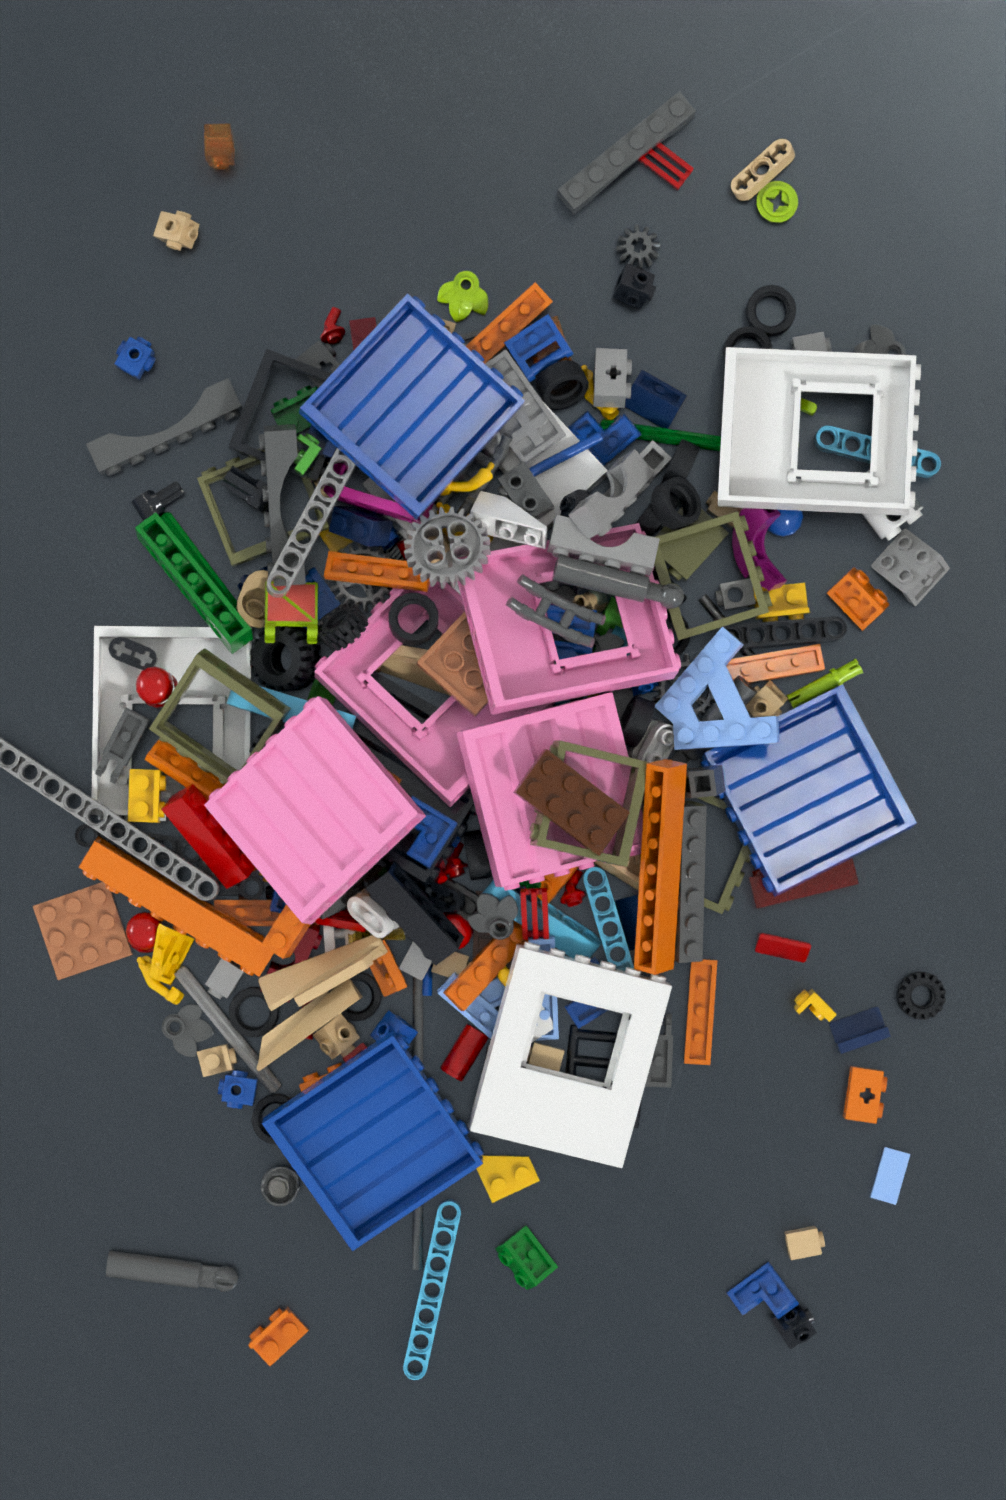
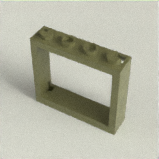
M240 457L233 458L225 462L226 467L218 470L216 467L208 468V470L201 472L202 476L197 478L233 567L269 554L266 553V541L236 552L209 485L223 480L232 466L246 471L261 465L260 461L250 457L243 460ZM302 478L308 496L311 498L315 490L310 480ZM314 509L316 516L318 518V520L316 521L321 520L323 518L322 512L318 509ZM327 521L323 526L321 532L329 529V524ZM300 532L296 535V540L299 542L310 536L306 532Z
M738 511L655 537L660 540L654 564L660 584L665 585L672 582L660 544L733 522L759 605L758 608L687 630L680 608L669 609L678 640L768 613V607L773 606L769 592L762 591L760 582L765 580L761 567H755L752 557L757 555L753 541L747 542L744 533L749 530L745 515L739 517Z
M204 648L196 654L149 730L158 735L160 741L168 742L174 746L180 755L186 758L189 757L197 762L201 770L208 773L211 772L217 776L224 785L228 782V777L237 770L168 722V719L200 669L273 719L250 756L255 752H260L266 746V741L275 734L291 708Z
M553 741L549 751L563 762L565 753L568 751L631 767L623 808L629 811L630 814L617 831L612 855L601 853L600 856H596L585 848L547 840L550 820L536 809H534V812L537 813L535 823H532L529 829L531 831L530 845L627 867L645 790L646 764L650 762L569 742Z
M714 796L697 798L723 810L727 808L723 800H719ZM742 845L718 903L704 898V907L723 914L724 910H730L734 900V896H731L734 886L739 887L745 873L741 869L744 862H750L749 855H751V852L747 845Z

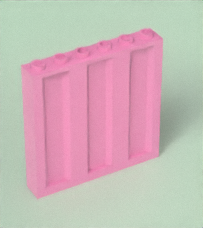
M612 692L601 693L456 732L495 887H504L505 891L520 887L519 882L529 880V884L544 881V876L554 873V877L569 874V869L577 866L579 870L594 867L596 860L530 845L531 831L529 829L531 824L535 823L537 813L534 812L532 806L513 792L543 749L549 750L553 741L569 742L628 757ZM566 751L564 763L623 807L631 767ZM641 808L630 856L641 854L643 813ZM550 821L547 840L587 849ZM617 832L602 853L612 855Z
M319 696L308 700L303 706L304 710L297 716L288 719L284 724L285 728L279 734L272 735L266 741V746L260 752L252 754L247 759V764L241 770L233 772L228 777V782L222 788L213 791L209 796L210 800L204 804L298 919L305 924H313L426 817L424 812L330 702Z

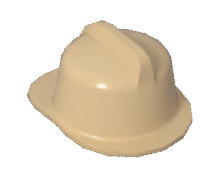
M265 570L255 571L247 577L237 600V612L250 627H265V582L268 579V571Z

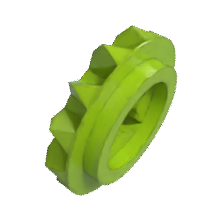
M782 181L769 182L759 191L756 207L761 216L769 222L782 223L790 219L796 212L798 197L793 187ZM779 192H781V202L784 203V206H779L773 212V203L767 199H775Z

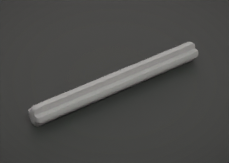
M183 966L177 970L175 977L268 1092L273 1094L280 1089L281 1083L267 1066L258 1072L256 1069L259 1060L257 1053L232 1026L231 1021L189 969Z

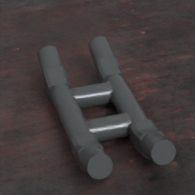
M503 433L492 458L479 452L453 481L463 482L470 480L472 477L466 474L474 461L486 468L488 463H494V468L490 471L494 476L508 454L513 437ZM490 481L471 491L457 510V514L461 509H464L466 517L471 511L480 491L484 492ZM452 491L445 496L440 495L436 502H441L444 506L457 491Z
M524 574L518 578L517 583L533 596L541 598V601L536 611L513 597L507 600L506 606L523 619L530 620L564 637L569 642L590 648L593 647L594 637L582 634V632L572 628L569 629V626L574 616L590 623L603 625L606 620L605 615L579 606L545 589L546 587L532 581ZM551 604L565 610L559 623L545 616Z

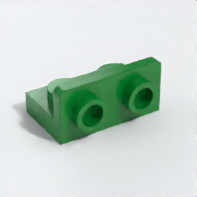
M309 385L296 392L298 396L290 400L285 397L276 401L273 404L274 408L270 411L277 425L295 424L296 435L310 429L311 424L299 414V410L318 389L317 386L311 388Z
M527 1226L522 1227L506 1242L495 1248L499 1260L511 1269L516 1282L526 1290L537 1286L558 1268Z

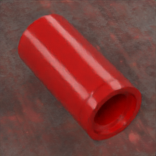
M467 1023L440 1069L462 1082L489 1037Z

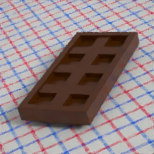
M543 749L513 792L596 856L601 855L630 814L629 811L547 749Z

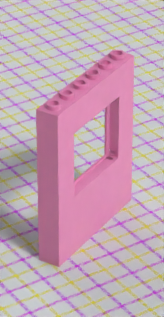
M636 523L611 528L605 535L600 537L597 534L590 539L601 546L615 547L625 543L633 533L646 535V533L641 531L640 524ZM547 540L545 549L526 544L491 551V554L487 555L488 564H481L483 572L478 573L474 571L475 580L466 577V585L464 586L460 581H457L491 715L675 678L681 668L680 657L677 653H674L672 646L674 644L673 632L671 629H668L666 624L667 609L660 602L648 599L638 602L615 596L628 646L559 660L552 631L530 620L523 619L506 606L507 600L513 597L536 611L541 598L539 599L530 594L517 583V580L524 574L538 584L552 581L557 558L552 555L553 553L547 552L549 540ZM468 556L458 557V559H465ZM651 572L650 576L646 575L649 577L650 582L659 584V581L654 579L653 572Z
M436 582L433 587L429 584L428 592L393 588L389 593L390 598L384 604L379 602L371 610L370 613L372 615L368 618V626L365 627V632L360 633L359 639L355 638L353 644L349 643L346 648L343 649L342 647L339 651L335 650L328 658L324 656L315 665L316 670L314 671L315 678L435 794L451 807L470 788L456 732L549 708L555 703L491 715L488 703L475 717L450 696L421 724L371 676L403 644L393 636L389 628L390 608L398 597L406 593L426 595L436 605L439 620L437 629L442 634L447 631L465 610L461 595L448 583H446L444 589H441L440 582ZM417 604L405 606L398 615L400 627L410 634H413L426 620H429L427 611Z

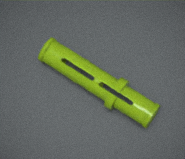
M853 659V661L836 670L832 668L829 670L830 673L791 694H787L786 696L792 708L794 709L862 674L863 670L858 665L857 659Z

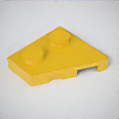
M159 923L149 976L171 985L175 979V972L180 969L194 938L187 934L183 935Z
M482 1155L483 1164L476 1168L492 1203L540 1181L529 1156Z

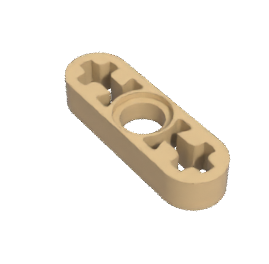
M778 139L774 141L733 178L731 189L738 200L746 201L751 199L793 161L795 151L788 140ZM782 150L783 152L786 151V154H778V152ZM768 165L769 170L763 175L756 173L760 166ZM741 185L748 186V188L745 190L743 188L740 189L739 187Z

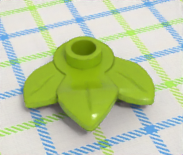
M471 271L459 272L455 276L454 281L444 283L439 289L437 301L449 303V311L455 322L464 320L472 310L481 315H485L488 310L487 293L479 287V279ZM469 280L471 287L465 289L461 286V282Z

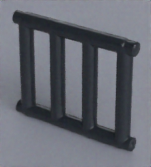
M570 1025L565 1073L576 1076V1066L608 1069L611 1058L579 1056V1040L615 1043L617 1033L578 1029L576 1025ZM642 1098L633 1128L639 1127Z

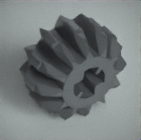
M638 224L634 226V233L629 228H626L624 232L627 237H618V241L624 245L617 246L616 251L625 252L620 256L619 260L623 262L629 258L628 264L633 266V263L637 262V268H642V261H644L650 267L652 265L650 257L654 259L659 257V253L654 250L659 249L661 244L659 242H652L657 238V234L652 233L648 236V226L644 228L643 233L639 232L640 227ZM637 242L643 243L642 248L644 251L642 252L640 249L639 253L635 252L632 244L635 243L637 245Z

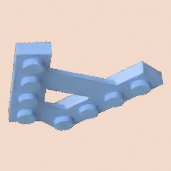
M722 627L655 705V708L673 723L674 750L780 743L778 716L751 718L726 667L744 644L725 627ZM708 686L724 720L699 722L692 705Z
M549 936V939L539 937V939L533 940V937H528V942L540 945V950L549 952L550 948H555L554 936ZM454 972L437 990V993L491 1039L499 1011L497 1006L501 1004L505 986L498 977L493 979L465 1011H460L443 993L459 976ZM545 994L542 1003L545 1010L540 1012V1018L547 1020L550 1017L553 1021V1030L535 1041L559 1039L557 997Z

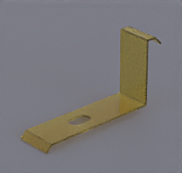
M402 928L393 929L388 936L380 939L405 940V934ZM367 929L365 932L356 931L353 935L348 934L349 944L372 934Z

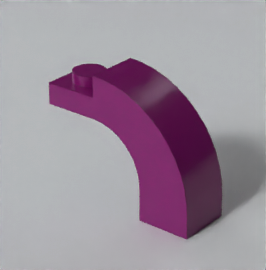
M743 508L739 517L745 515L749 530L744 533L747 542L753 541L757 554L752 557L755 567H761L765 580L761 581L760 584L768 591L781 588L787 580L770 561L764 546L765 534L768 528L781 513L777 509ZM734 528L732 536L734 557L741 573L745 578H748L750 576Z

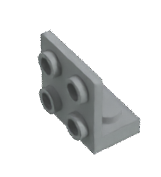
M903 529L871 565L874 571L898 588L908 602L915 607L950 569L938 552L907 529Z

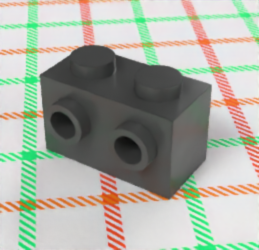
M522 462L498 478L501 486L497 489L501 496L510 499L535 519H540L554 509L553 503L525 462Z

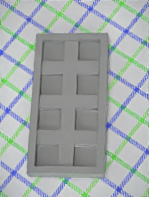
M504 350L485 363L490 369L492 367L497 369L503 375V381L508 386H515L523 394L522 398L525 400L523 406L499 431L501 435L506 433L513 437L509 447L521 463H528L566 436L507 350Z

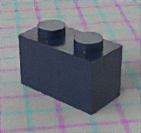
M334 506L329 532L368 547L388 546L393 520L356 506Z

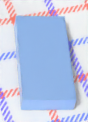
M884 1146L872 1187L871 1198L896 1205L910 1158L909 1153Z

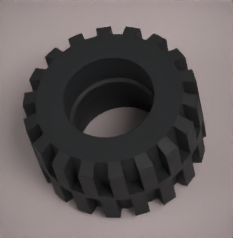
M275 626V643L264 642L265 631H261L258 634L260 639L254 640L253 645L255 648L250 650V655H253V660H250V666H254L255 670L252 672L254 676H259L258 682L261 685H266V688L275 691H294L306 688L310 685L309 682H314L316 679L314 673L316 670L315 665L322 658L318 652L321 650L320 645L307 643L306 628ZM285 645L291 653V664L287 671L281 663V652Z

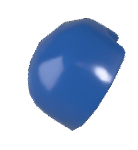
M778 510L781 515L770 525L767 531L783 537L794 534L801 527L803 512L798 510Z

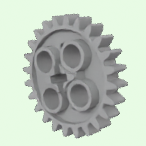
M440 507L439 514L437 515L432 510H429L430 517L428 519L420 515L421 524L413 522L412 527L414 531H407V538L409 540H404L406 548L404 550L405 558H407L408 568L413 567V575L420 574L421 582L429 578L431 587L436 582H440L441 589H444L446 583L449 582L451 587L455 588L456 581H460L464 586L466 585V577L475 580L474 571L482 573L481 564H488L487 555L491 554L489 547L491 545L490 537H487V528H482V521L480 519L474 521L473 513L465 517L464 509H461L456 514L453 507H450L448 513H445L444 509ZM443 528H447L452 567L447 566L442 534ZM456 532H463V533H464V534H462V535H460V536H455V535H453V534H455ZM430 536H436V537H438V538H436V539H434V540H428V539H427V538L430 537ZM460 555H466V556H468V557L465 558V559H458V558H457V557L460 556ZM435 559H440V560H442V561H440L439 563H436V564H435V563H431V561H432V560H435Z

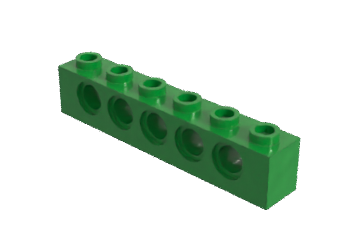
M156 512L135 527L137 538L231 654H234L253 640L251 627Z

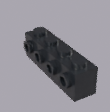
M395 860L372 876L365 888L372 900L378 902L386 911L387 916L403 929L405 936L409 940H413L421 949L425 958L431 960L436 966L459 949L464 936Z

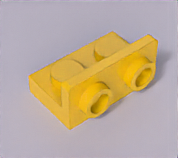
M805 583L787 584L781 588L768 591L773 606L768 607V613L756 616V620L762 619V622L778 621L779 617H788L789 620L804 619V615L810 613ZM762 587L763 592L768 591L767 589ZM754 592L755 602H756V604L754 605V607H755V608H758L759 605H758V602H757V599H756V595H755V592Z
M130 769L128 822L160 823V818H165V814L161 810L165 805V802H161V791H166L167 778L166 775H162L161 770Z
M804 989L794 999L796 1003L794 1009L798 1014L812 1004L809 1009L820 1021L826 1018L830 1022L837 1015L813 989L809 992Z

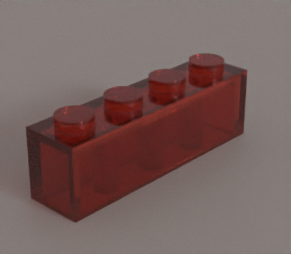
M853 858L774 897L772 892L768 893L762 883L764 876L760 870L752 871L753 877L748 878L756 909L859 884Z

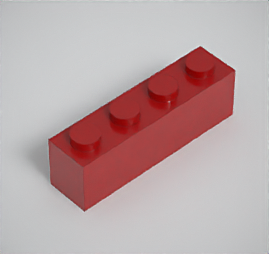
M191 784L173 794L161 810L225 888L228 889L248 878L256 867L204 806L208 801L197 787Z

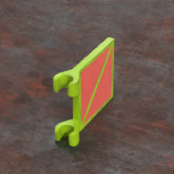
M265 582L264 642L275 643V626L307 627V643L317 644L318 583L306 582L303 585H292L284 597L275 598L268 593L266 588L267 582ZM271 582L272 588L277 591H281L286 587L274 586V582Z

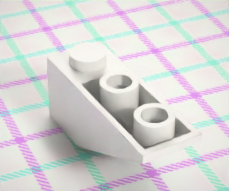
M480 491L470 514H474V521L479 519L482 521V528H487L488 535L543 549L546 548L547 527L508 498Z

